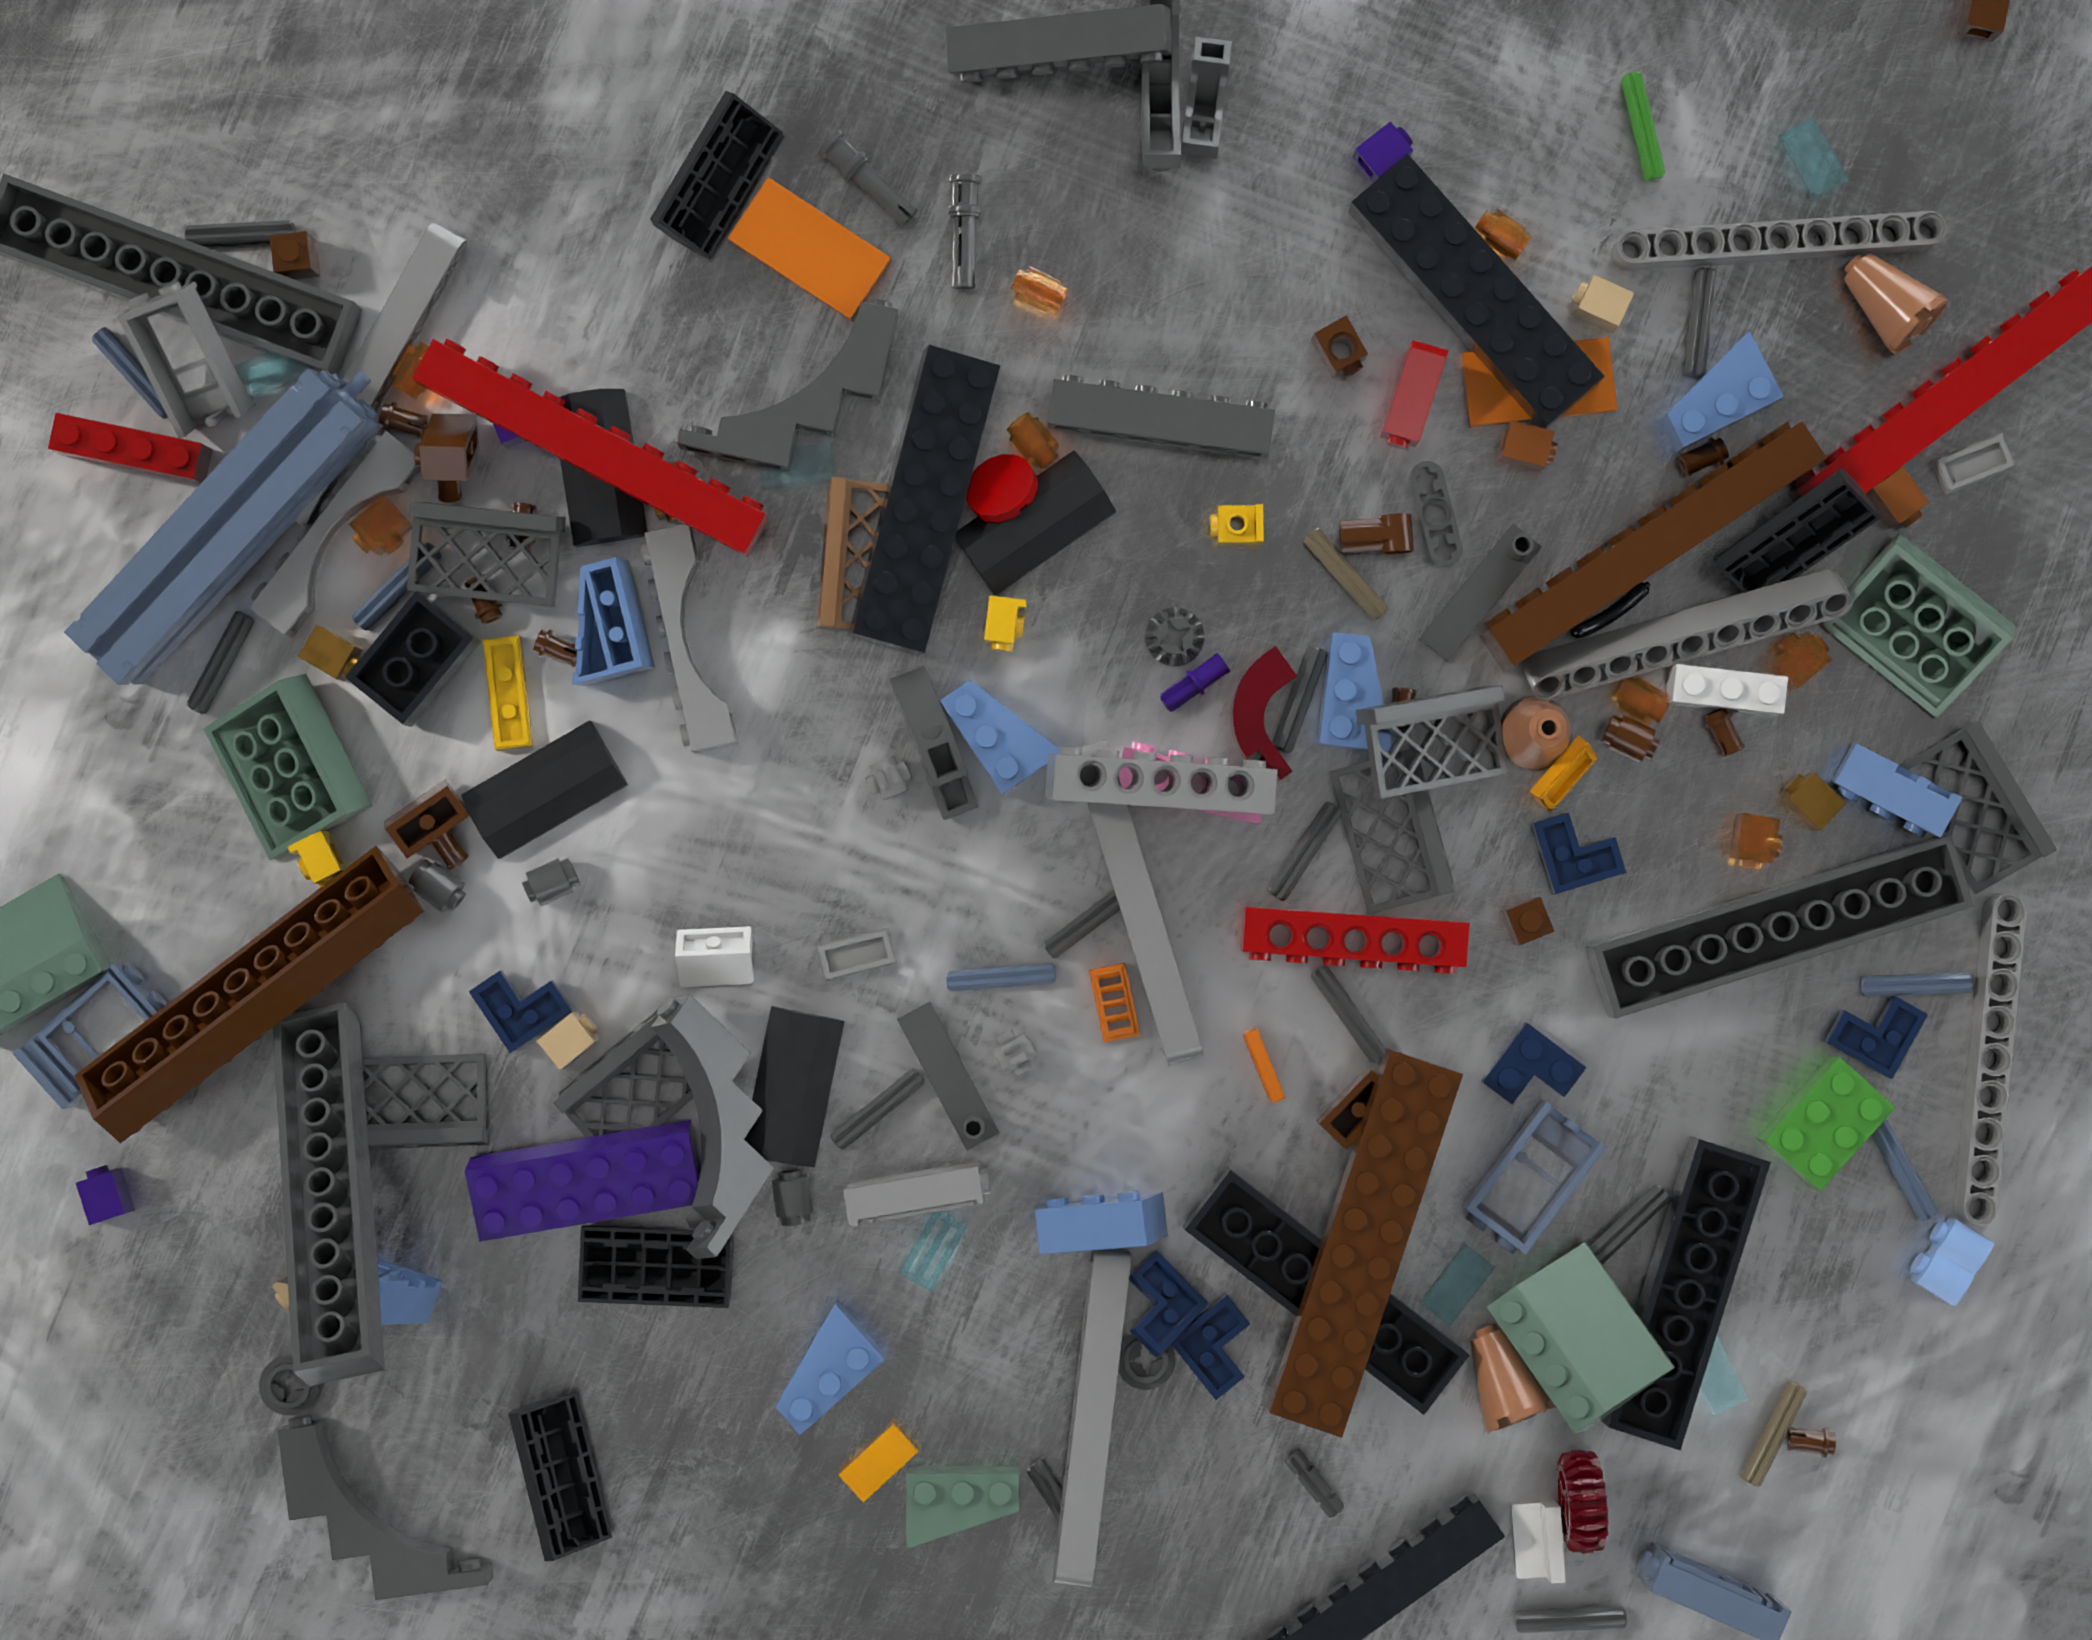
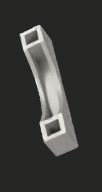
M387 431L382 436L377 435L370 441L365 450L367 456L359 466L355 464L346 472L342 480L345 483L336 495L331 494L326 498L320 507L322 514L314 524L309 523L301 530L297 537L298 545L291 554L286 552L277 561L274 570L277 572L268 583H261L252 594L251 599L253 603L249 609L283 635L293 638L315 610V587L318 570L325 551L337 532L351 517L368 505L388 496L406 492L421 473V466L415 465L414 452Z
M683 524L644 533L646 543L641 544V552L645 565L652 566L654 579L648 580L653 602L659 601L662 615L656 616L660 637H667L670 651L664 652V658L668 674L675 673L677 688L672 689V696L676 710H683L685 724L680 725L684 747L690 746L692 752L699 753L739 744L731 707L719 699L703 681L692 661L686 642L684 624L686 598L691 581L700 565L693 529Z

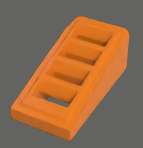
M1125 962L1088 970L1104 1043L1140 1035ZM1120 975L1121 983L1100 987L1098 980ZM1123 990L1124 997L1108 1001L1102 1000L1101 994ZM1126 1004L1127 1012L1106 1016L1105 1009ZM1129 1019L1131 1026L1109 1031L1108 1023Z

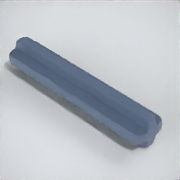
M105 327L99 329L92 336V342L159 417L163 419L168 418L142 365L109 329Z
M425 543L430 551L435 548L431 543ZM422 551L420 553V559H422L425 556V554ZM439 551L434 556L439 561L442 555ZM409 560L352 615L353 621L361 629L368 630L407 592ZM429 560L419 568L418 580L433 566Z
M1053 963L949 971L946 975L947 988L949 991L1054 983L1056 981V968Z
M1970 973L1863 976L1861 978V992L1864 996L1970 993L1973 990V978Z
M1885 1119L1871 1136L1917 1218L1922 1221L1928 1220L1938 1213V1209L1891 1125Z

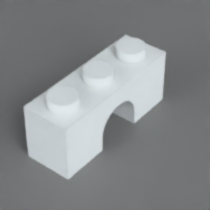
M1675 664L1668 667L1664 704L1694 708H1726L1738 710L1739 713L1778 716L1785 712L1788 677Z

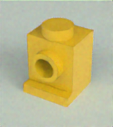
M1263 504L1219 505L1217 507V514H1210V537H1217V546H1261L1264 542ZM1238 517L1243 520L1244 527L1241 530H1234L1230 526V520Z
M989 595L984 642L991 644V650L1013 652L1015 638H1022L1025 616H1018V610L1026 611V600Z
M320 830L287 846L290 853L300 855L301 859L297 863L305 879H312L313 884H318L319 888L347 868L329 831Z

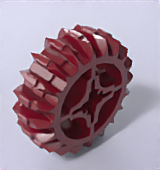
M1571 1450V1452L1562 1453L1557 1462L1556 1483L1558 1505L1561 1507L1562 1533L1566 1547L1572 1553L1589 1554L1594 1553V1551H1603L1609 1534L1607 1495L1601 1462L1595 1452Z

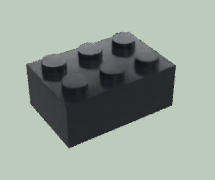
M415 591L345 678L402 725L412 727L482 641L426 595Z

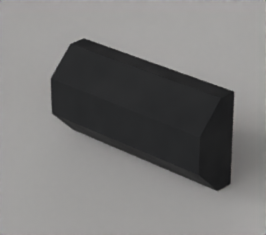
M725 91L651 216L650 220L653 225L674 241L709 259L783 132L734 93Z
M593 389L569 393L559 397L566 401L563 406L564 408L575 414L578 408L594 415L598 418L596 425L608 431L611 426H615L631 435L632 437L629 442L634 444L626 391L624 389ZM560 459L573 546L575 548L645 537L644 533L648 532L643 502Z
M1075 450L1037 475L1038 489L1035 498L1029 506L1026 504L1020 509L1021 514L1000 523L986 522L978 516L957 530L955 540L994 596L1116 513V509L1105 490Z
M1841 468L1721 553L1715 561L1719 569L1745 593L1798 577L1881 519V517L1858 483Z
M589 720L461 794L467 812L481 837L498 859H502L626 787L628 783L594 724Z
M771 1006L752 1101L763 1111L744 1139L765 1160L789 1165L815 1167L845 1021Z
M583 1225L581 1226L578 1302L728 1308L733 1274V1234H731L717 1257L696 1259L686 1250L694 1239L692 1236L694 1230Z
M577 1392L539 1400L513 1409L508 1415L544 1561H555L613 1538Z

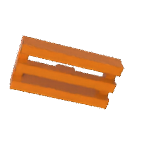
M1254 1027L1243 1032V1039L1269 1101L1275 1103L1285 1099L1286 1097L1258 1029Z

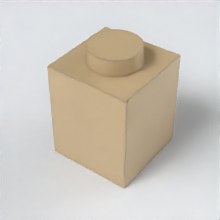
M1594 274L1587 284L1582 281L1580 282L1571 301L1577 304L1573 315L1613 333L1619 327L1634 292Z
M572 1012L536 1042L557 1068L562 1070L567 1068L600 1040L595 1035L598 1028L585 1013L579 1016L577 1012Z

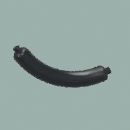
M1648 581L1639 583L1609 608L1574 626L1571 635L1581 639L1613 623L1649 594L1651 584Z

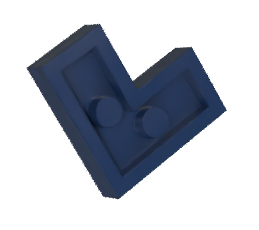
M1569 812L1531 824L1553 895L1627 873L1616 837L1580 847Z
M502 970L469 991L509 1053H513L574 1011L554 980H551L521 1000Z
M1891 996L1875 1027L1846 1010H1841L1824 1043L1886 1078L1893 1079L1928 1014L1897 996Z
M1525 1022L1481 1082L1510 1104L1515 1102L1533 1076H1536L1562 1097H1565L1587 1067Z
M1157 1250L1152 1252L1129 1276V1280L1154 1304L1130 1332L1157 1358L1161 1356L1209 1303Z
M1227 1293L1197 1316L1171 1344L1215 1400L1245 1377L1222 1348L1250 1325L1248 1319Z

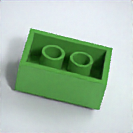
M1829 1055L1755 1138L1810 1188L1821 1191L1896 1107L1843 1059Z

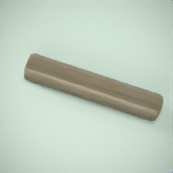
M1319 528L1314 529L1305 537L1304 543L1371 620H1377L1388 610L1384 601Z
M1791 1381L1786 1384L1741 1474V1478L1747 1483L1756 1487L1762 1485L1807 1395V1390L1804 1387Z

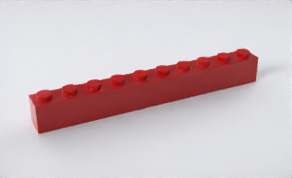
M2092 266L2082 273L2077 268L2058 281V284L2061 286L2058 291L2052 295L2045 291L2028 304L2032 309L2022 318L2016 313L1999 326L2003 331L1993 340L1987 335L1970 348L1973 355L1962 362L1959 357L1940 370L1944 375L1943 378L1935 384L1927 380L1912 391L1911 394L1915 398L1906 406L1898 402L1883 413L1882 417L1885 419V422L1875 429L1869 424L1852 438L1856 443L1852 447L1844 451L1840 446L1826 456L1827 459L1824 460L1826 466L1815 473L1813 469H1810L1794 481L1797 488L1788 494L1789 497L1795 502L1841 468L1858 483L1866 494L2092 323Z
M432 339L412 377L417 384L748 558L769 519L762 512L764 505L745 495L742 500L729 495L728 493L731 488L716 479L711 478L709 483H706L695 477L698 472L696 469L679 460L675 466L662 459L665 453L647 443L642 448L630 443L631 435L615 426H611L608 431L596 425L598 418L578 408L576 414L563 407L566 401L548 391H545L543 396L531 391L532 383L513 373L510 379L497 373L499 366L484 357L479 356L477 361L472 360L464 355L466 349L449 339H446L444 344Z

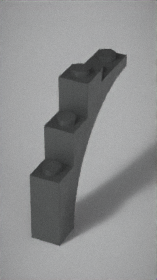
M1141 0V6L1163 4L1171 9L1173 55L1162 56L1163 61L1159 63H1141L1140 137L1143 168L1165 172L1172 168H1181L1179 106L1180 0Z

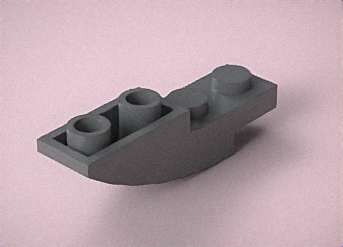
M925 666L889 679L942 819L947 820L978 808L967 777L968 773Z

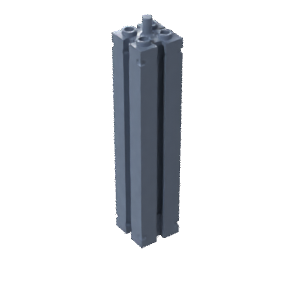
M307 368L298 378V382L294 386L289 387L80 614V619L74 621L64 633L85 653H90L98 661L96 664L117 685H128L130 682L132 684H145L153 675L154 669L160 667L297 520L304 508L366 445V441L383 427L375 419L378 415L376 410L363 399L359 401L356 399L372 380L361 370L347 383L336 373L331 375L324 369L318 373L316 370Z

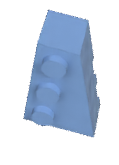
M1749 331L1741 337L1659 420L1675 453L1773 405L1784 397L1751 332Z
M613 557L581 566L577 614H579L578 638L575 639V649L577 650L576 672L573 673L572 685L588 686L655 668L629 560Z
M1333 632L1329 636L1316 746L1368 752L1364 724L1358 725L1356 710L1384 705L1371 639L1368 636ZM1387 729L1378 730L1380 747L1388 752L1392 746L1390 731Z
M972 680L940 700L942 706L1002 795L1046 767L1048 753L1059 754L1057 746Z
M1854 742L1831 781L1839 785L1836 791L1838 794L1854 802H1857L1859 796L1873 803L1869 810L1888 820L1891 819L1893 814L1906 820L1903 828L1922 838L1926 832L1941 838L1963 799L1961 796L1935 785L1924 777L1918 776Z
M1127 1191L1117 1193V1197L1105 1199L1104 1194H1092L1082 1196V1201L1070 1203L1068 1197L1046 1199L1047 1205L1035 1209L1040 1254L1148 1246L1168 1236L1163 1192L1140 1194V1191Z
M377 1258L382 1325L429 1323L443 1281Z
M838 1298L775 1406L799 1435L805 1432L871 1373L886 1357L885 1351Z

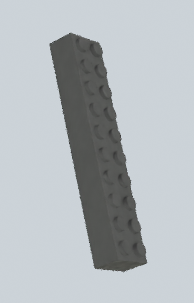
M3 173L1 178V256L124 301H129L145 293L148 294L149 298L160 295L158 292L160 288L179 281L181 287L195 282L197 285L195 289L219 336L318 372L324 369L331 375L333 373L339 374L363 310L354 301ZM179 305L159 312V314L188 324Z
M1943 835L1941 838L1927 839L1586 946L1607 1015L1610 1018H1619L1974 907L1952 835Z
M341 1002L295 1012L273 1027L293 1372L309 1386L385 1370L360 1023L347 1004Z

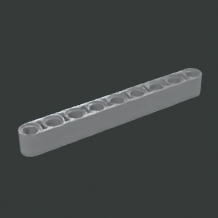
M1920 211L1631 230L1625 232L1615 242L1611 249V258L1616 267L1630 271L1857 256L1858 254L1868 255L1870 253L1878 255L1923 252L1932 248L1945 237L1947 223L1944 217L1937 212ZM1919 224H1926L1932 229V239L1922 237L1919 232ZM1882 226H1889L1895 231L1896 240L1894 242L1888 241L1883 237ZM1850 228L1858 233V244H1852L1845 238V229ZM1808 231H1816L1821 235L1823 240L1822 246H1814L1809 242L1807 237ZM1772 233H1778L1783 236L1786 242L1784 249L1776 248L1771 243L1770 237ZM1738 235L1746 238L1749 243V250L1740 251L1737 249L1733 242L1734 236ZM1705 238L1709 240L1712 245V253L1701 252L1697 248V239ZM1660 241H1670L1675 246V255L1667 256L1663 254L1659 247ZM1623 243L1634 244L1639 251L1638 258L1627 257L1622 250Z
M436 223L430 224L343 378L349 383L361 370L372 380L356 399L358 401L363 399L376 412L465 254L468 245L466 239ZM345 468L304 508L296 522L303 526L315 523L321 513V505L331 495Z
M1831 569L1822 570L1542 650L1526 658L1522 669L1535 697L1543 700H1552L1839 618L1850 611L1853 606V598L1839 573Z
M1107 739L1081 747L1082 756L1096 757L1097 749L1110 750ZM1088 764L1081 769L1080 780L1085 786L1094 782L1096 773L1094 768ZM1117 775V782L1119 786L1122 787L1119 776ZM1087 802L1168 1065L1203 1056V1048L1128 805Z
M2014 894L1993 895L1985 901L1982 910L1953 1202L1954 1212L1957 1217L1962 1221L1977 1226H1985L1991 1223L1996 1217L1998 1209L2027 915L2024 901ZM2002 901H2006L2011 907L2010 917L2005 921L1998 914V907ZM1999 938H2003L2008 947L2006 954L2001 958L1994 951L1995 942ZM1999 975L2004 981V987L1996 995L1993 993L1990 983L1994 976ZM1996 1012L2000 1017V1025L1997 1030L1992 1032L1987 1026V1018L1991 1013ZM1992 1049L1996 1054L1997 1060L1995 1065L1988 1069L1983 1063V1057L1986 1051ZM1989 1086L1993 1092V1098L1988 1105L1984 1106L1980 1101L1979 1095L1984 1087ZM1985 1123L1989 1128V1136L1986 1141L1980 1143L1976 1138V1130L1981 1124ZM1982 1161L1986 1171L1981 1179L1976 1180L1972 1175V1168L1976 1162ZM1979 1198L1982 1203L1981 1212L1977 1216L1971 1217L1968 1210L1969 1204L1973 1199Z
M1102 1249L1092 1250L1053 1566V1583L1091 1587L1093 1582L1131 1267L1130 1251Z

